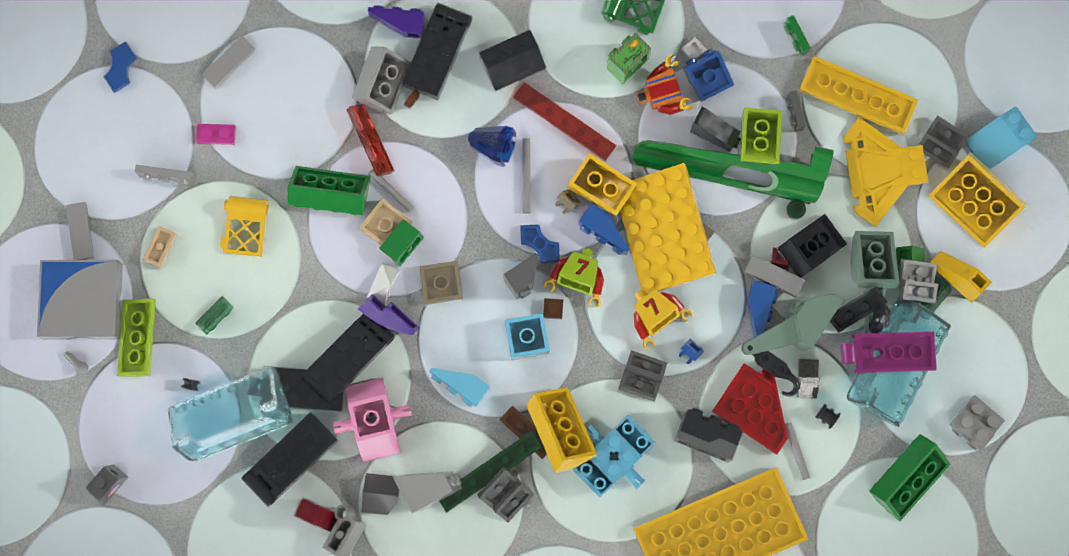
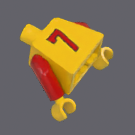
M639 290L634 296L638 301L634 305L636 310L633 314L634 327L640 338L644 340L643 347L647 350L646 342L651 341L655 347V342L649 339V335L653 337L679 316L682 321H688L684 317L685 312L689 316H693L692 311L685 310L684 305L673 294L659 293L657 290H653L647 295L644 290Z

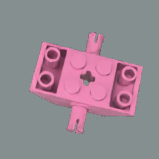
M384 378L348 386L346 388V395L351 417L347 420L333 422V427L336 428L334 429L335 434L353 430L363 462L401 453L394 422L395 419L412 416L410 405L390 407ZM372 414L377 417L373 424L368 421Z

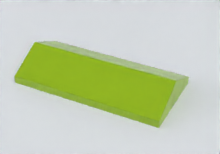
M156 299L123 300L117 376H150Z

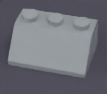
M371 46L352 98L365 106L393 114L411 62L386 47Z

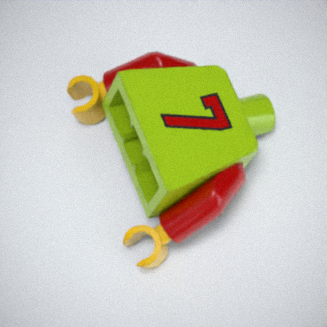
M583 248L581 254L572 252L570 257L566 256L556 262L550 274L551 278L544 283V288L546 289L548 283H552L553 288L550 292H553L556 289L555 281L557 280V284L589 296L593 293V297L589 299V305L591 306L592 299H597V307H599L601 304L599 295L602 293L604 277L602 270L598 267V260L592 258L593 251L589 248Z

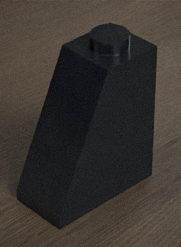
M701 107L690 132L728 152H731L733 147L737 149L741 138L738 137L741 131L708 109Z

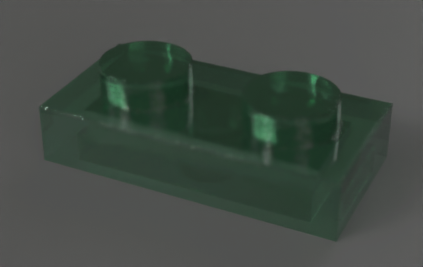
M221 296L195 324L207 335L216 328L217 324L224 317L230 314L234 307Z

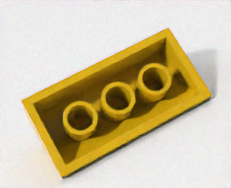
M568 387L533 394L526 406L555 473L573 469L594 458L597 452Z

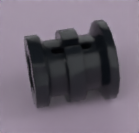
M824 404L815 418L821 419L823 424L827 423L829 425L828 428L831 429L841 413H834V409H829Z

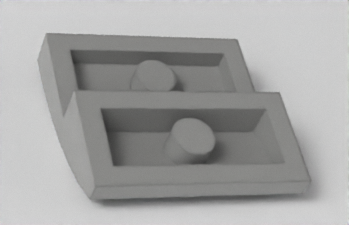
M901 259L899 268L900 298L935 303L938 284L934 283L937 264Z

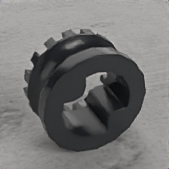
M183 378L184 384L181 385V388L193 391L199 390L197 385L200 384V381Z

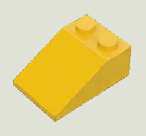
M589 153L569 182L567 189L617 216L637 183Z

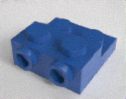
M709 49L702 53L703 57L696 59V57L691 58L682 67L700 102L734 86L720 51Z

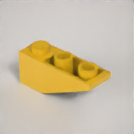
M940 251L930 261V263L937 264L936 271L971 303L992 283L979 269L945 252Z

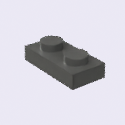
M797 90L790 91L787 98H785L786 107L791 112L790 124L791 127L795 128V132L803 131L806 125Z

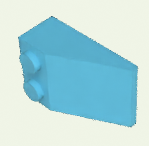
M1015 106L969 137L965 144L972 154L991 169L1033 142L1038 136L1017 106Z

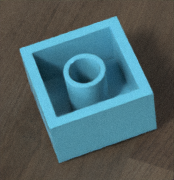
M543 313L505 320L511 361L550 353Z

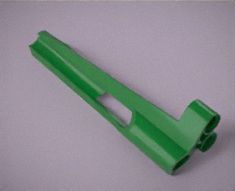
M645 140L635 145L632 159L636 165L656 170H664L685 163L689 177L784 199L800 200L803 203L811 204L819 199L823 191L834 150L815 146L814 154H811L810 165L779 161V164L741 161V155ZM737 166L768 173L772 178V183L769 186H762L723 177V174L729 167Z

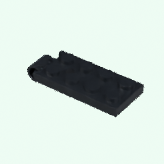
M264 366V376L249 375L247 395L262 396L260 405L342 412L343 392L329 404L302 379V374L307 369ZM283 384L289 385V389L287 391H283L281 389V386Z

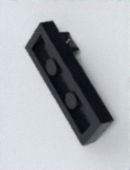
M875 286L840 307L830 322L839 333L873 313L878 308L886 305L887 300Z

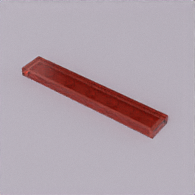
M525 82L513 96V99L605 162L617 146Z

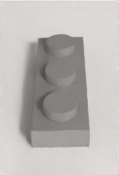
M136 165L134 171L143 180L157 178L160 182L170 183L171 180L186 186L189 183L195 184L196 178L192 172Z

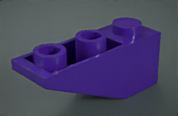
M380 5L368 7V13L371 18L401 36L422 38L425 13L420 9L403 10L400 7L388 9Z

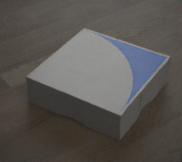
M40 260L37 337L43 340H71L74 338L120 339V295L122 291L123 264L118 260Z

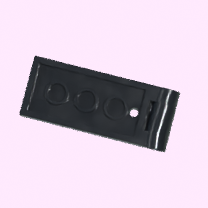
M440 3L436 4L404 78L403 87L413 91L416 90L420 94L439 100L473 16Z
M362 314L302 374V379L324 400L331 404L396 336L386 327Z
M310 412L247 471L241 479L269 507L339 440Z

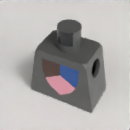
M114 464L104 466L85 489L104 506L128 479V476Z

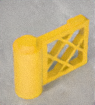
M229 196L228 199H225L224 211H227L225 237H221L220 249H223V253L262 257L265 225L269 208L268 200ZM232 219L239 220L243 224V227L236 233L231 228ZM253 222H261L260 231L254 235L248 226ZM246 228L252 237L243 243L238 234ZM236 237L241 246L236 250H230L229 241ZM253 239L259 244L258 252H250L246 247Z

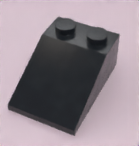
M824 214L777 248L789 262L797 276L802 278L845 247L847 243L827 215Z

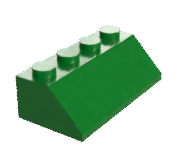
M295 166L288 184L287 205L312 208L314 210H327L334 213L363 215L367 203L370 176Z
M919 434L893 465L886 470L885 474L873 485L869 492L893 517L901 521L951 464L936 443Z

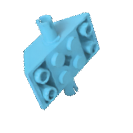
M629 415L606 437H602L590 424L587 429L592 434L589 432L588 434L594 444L597 455L572 470L599 498L619 478L624 476L636 489L639 488L641 485L635 479L641 484L646 480L633 469V465L656 442ZM612 452L614 454L616 452L618 454V461H610L609 453Z

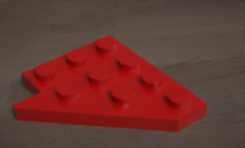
M743 363L711 412L728 423L731 422L739 425V429L744 434L775 455H778L788 436L775 377L764 369L761 373H758Z

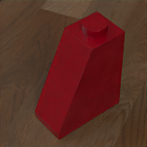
M302 498L294 514L295 517L329 532L332 531L338 520L335 517L334 511L306 498Z

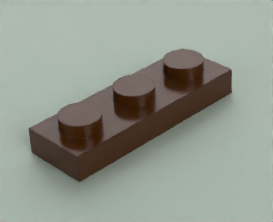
M511 406L499 419L519 439L533 430L542 443L536 427L515 407ZM544 446L535 452L541 459L547 455Z

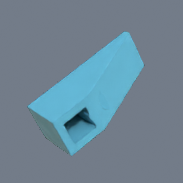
M436 368L429 370L434 381L439 384L441 382L445 383L448 386L446 389L453 395L460 394L464 397L462 401L470 407L472 405L477 407L490 390V386L475 375Z

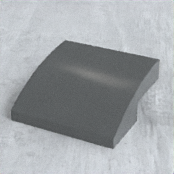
M937 115L918 146L923 145L925 155L949 169L970 135Z
M631 350L618 390L655 402L668 362Z
M503 467L477 495L506 522H509L535 494L514 474Z

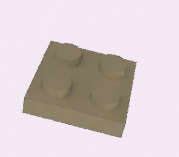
M458 261L419 266L425 305L463 299Z

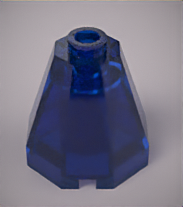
M509 126L475 128L470 132L468 142H470L471 148L495 165L505 167L504 162L508 163L515 148L516 142L512 141V137H516V131L513 127Z

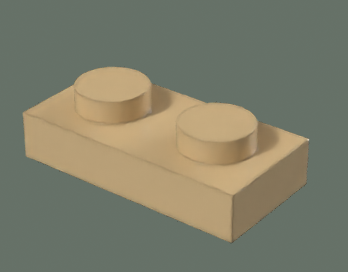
M158 226L143 261L162 269L177 237V233Z

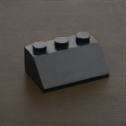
M527 30L479 52V59L495 92L546 69L539 46L531 30Z

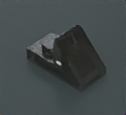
M798 359L800 388L797 392V398L817 399L820 377H818L819 360Z

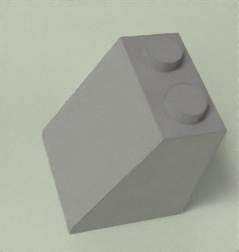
M453 471L406 474L394 478L411 513L422 511L462 489L460 486L462 482Z

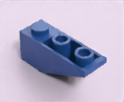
M590 203L578 222L579 229L588 235L590 233L595 235L596 240L601 244H609L615 253L627 255L629 248L608 213Z
M755 280L751 285L747 299L754 337L768 330L765 327L767 322L771 321L773 311H770L772 303L775 304L778 293L775 292L777 287Z

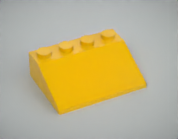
M971 152L928 195L984 248L1027 205L1024 200Z

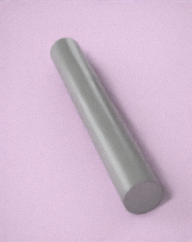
M375 169L368 173L408 212L414 209V206Z
M792 423L785 424L787 435L803 480L809 479L811 477Z

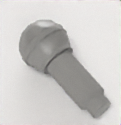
M68 351L64 353L66 359L74 366L77 374L84 375L87 373V363L79 361Z

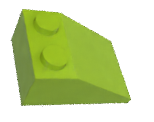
M744 107L741 120V161L779 164L782 125L781 110Z

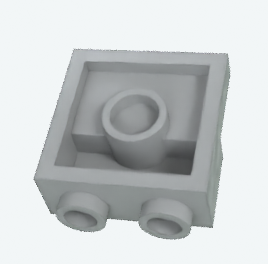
M974 395L949 425L957 436H963L968 440L967 444L971 448L982 450L994 437L995 432L1005 420Z

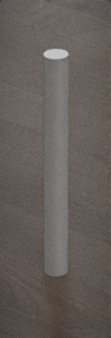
M523 138L524 214L530 213V138Z

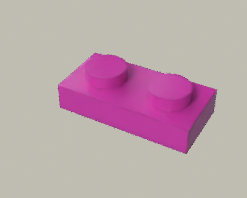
M197 124L196 142L197 144L235 145L236 125Z

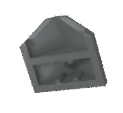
M366 473L361 512L388 515L398 503L399 488L393 476Z

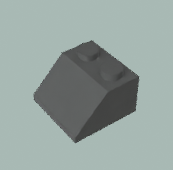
M536 253L503 274L505 283L516 299L519 297L523 299L531 294L530 291L533 288L538 265Z

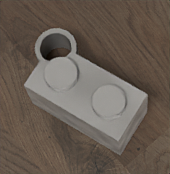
M339 505L334 512L338 520L322 548L335 556H350L366 524L355 519V511L352 507ZM347 510V514L343 518V512Z

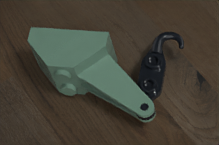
M855 231L853 235L850 258L851 276L858 287H863V294L876 286L882 295L885 296L886 288H897L899 285L893 232ZM888 305L878 308L873 312V315L871 313L865 317V334L881 332L884 323L885 327L889 326L891 310Z
M835 294L798 301L797 303L794 302L788 310L790 314L787 319L742 344L741 350L743 354L753 355L755 363L774 377L792 382V391H782L781 394L786 397L794 396L800 388L798 378L792 374L784 361L769 352V350L794 345L801 351L812 349L843 300Z

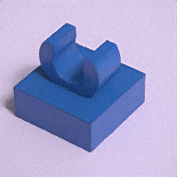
M690 338L681 347L682 351L679 353V357L687 354L689 360L686 363L690 364L692 361H696L703 354L704 350Z

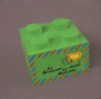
M636 33L632 36L628 35L622 41L623 45L619 49L614 48L608 55L607 70L622 84L645 64L650 57L652 48Z

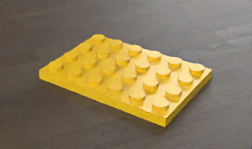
M682 163L632 180L637 185L621 208L620 214L641 289L648 295L653 290L659 292L717 274L686 164Z

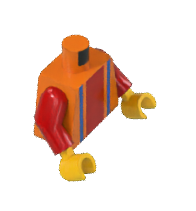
M668 55L665 61L655 67L649 74L644 85L646 91L636 94L639 104L650 102L652 110H657L667 115L676 114L683 111V109L692 110L693 106H686V103L691 101V99L682 97L673 68L670 69V66H677L679 64V61L671 63V59L675 55Z

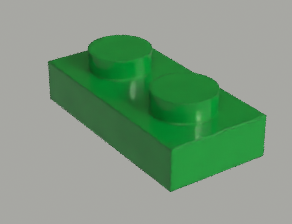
M792 15L786 19L784 29L787 35L792 37L795 51H799L802 56L807 54L811 47L795 16Z

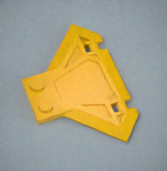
M859 117L844 135V144L850 143L851 150H846L845 153L852 198H859V205L854 206V211L876 227L907 186L928 183L923 145L902 148ZM858 142H862L863 148H858ZM866 197H871V203H867Z

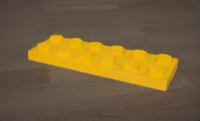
M816 56L812 58L799 89L802 93L902 135L905 134L918 103V99Z

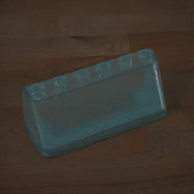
M900 300L891 309L889 326L885 327L884 323L883 329L879 333L934 331L937 355L944 339L948 335L951 325L919 302ZM878 350L873 351L875 357L880 355ZM928 371L857 374L847 393V400L885 422L899 427L909 407L912 405L918 389L922 386Z
M272 366L265 367L252 374H247L240 379L230 381L223 386L213 388L208 392L193 396L191 399L176 403L167 408L172 448L189 461H199L287 426L292 422L291 410L276 369Z

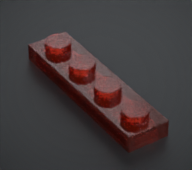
M365 105L350 106L346 111L376 176L379 177L393 173L395 170Z

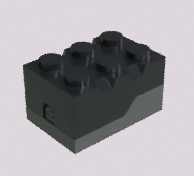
M697 408L688 409L684 413L674 441L727 463L732 461L743 431L739 429L740 426L731 422L727 425L721 423L722 419L714 415L710 417L703 416V411Z

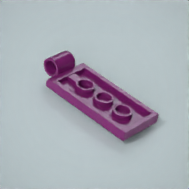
M934 331L853 334L852 339L855 340V343L840 344L842 364L856 363L854 374L937 370ZM874 350L879 351L880 355L878 357L873 355Z

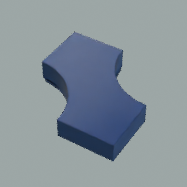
M126 41L110 51L112 66L109 72L103 76L114 93L130 84L128 71L130 65L136 60L135 54Z
M520 225L521 245L533 248L539 255L541 263H556L560 260L559 243L548 240L542 234L540 225Z

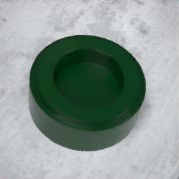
M800 200L791 201L786 208L787 215L794 220L802 218L806 213L805 204Z

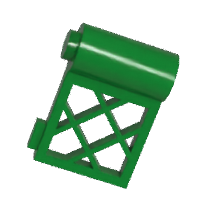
M605 0L601 14L606 21L614 22V20H619L639 28L638 32L649 35V33L653 34L665 0H656L660 2L659 6L652 11L647 2L649 0H642L635 4L632 0ZM644 3L648 12L639 15L636 6ZM632 8L636 18L628 19L624 17L625 11ZM650 15L653 21L651 27L644 25L641 18Z

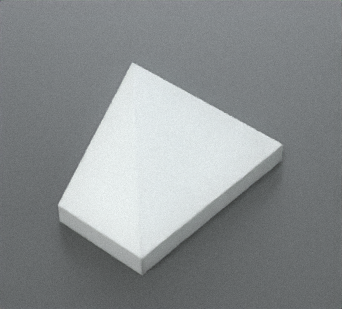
M382 263L367 298L373 294L385 305L400 270Z

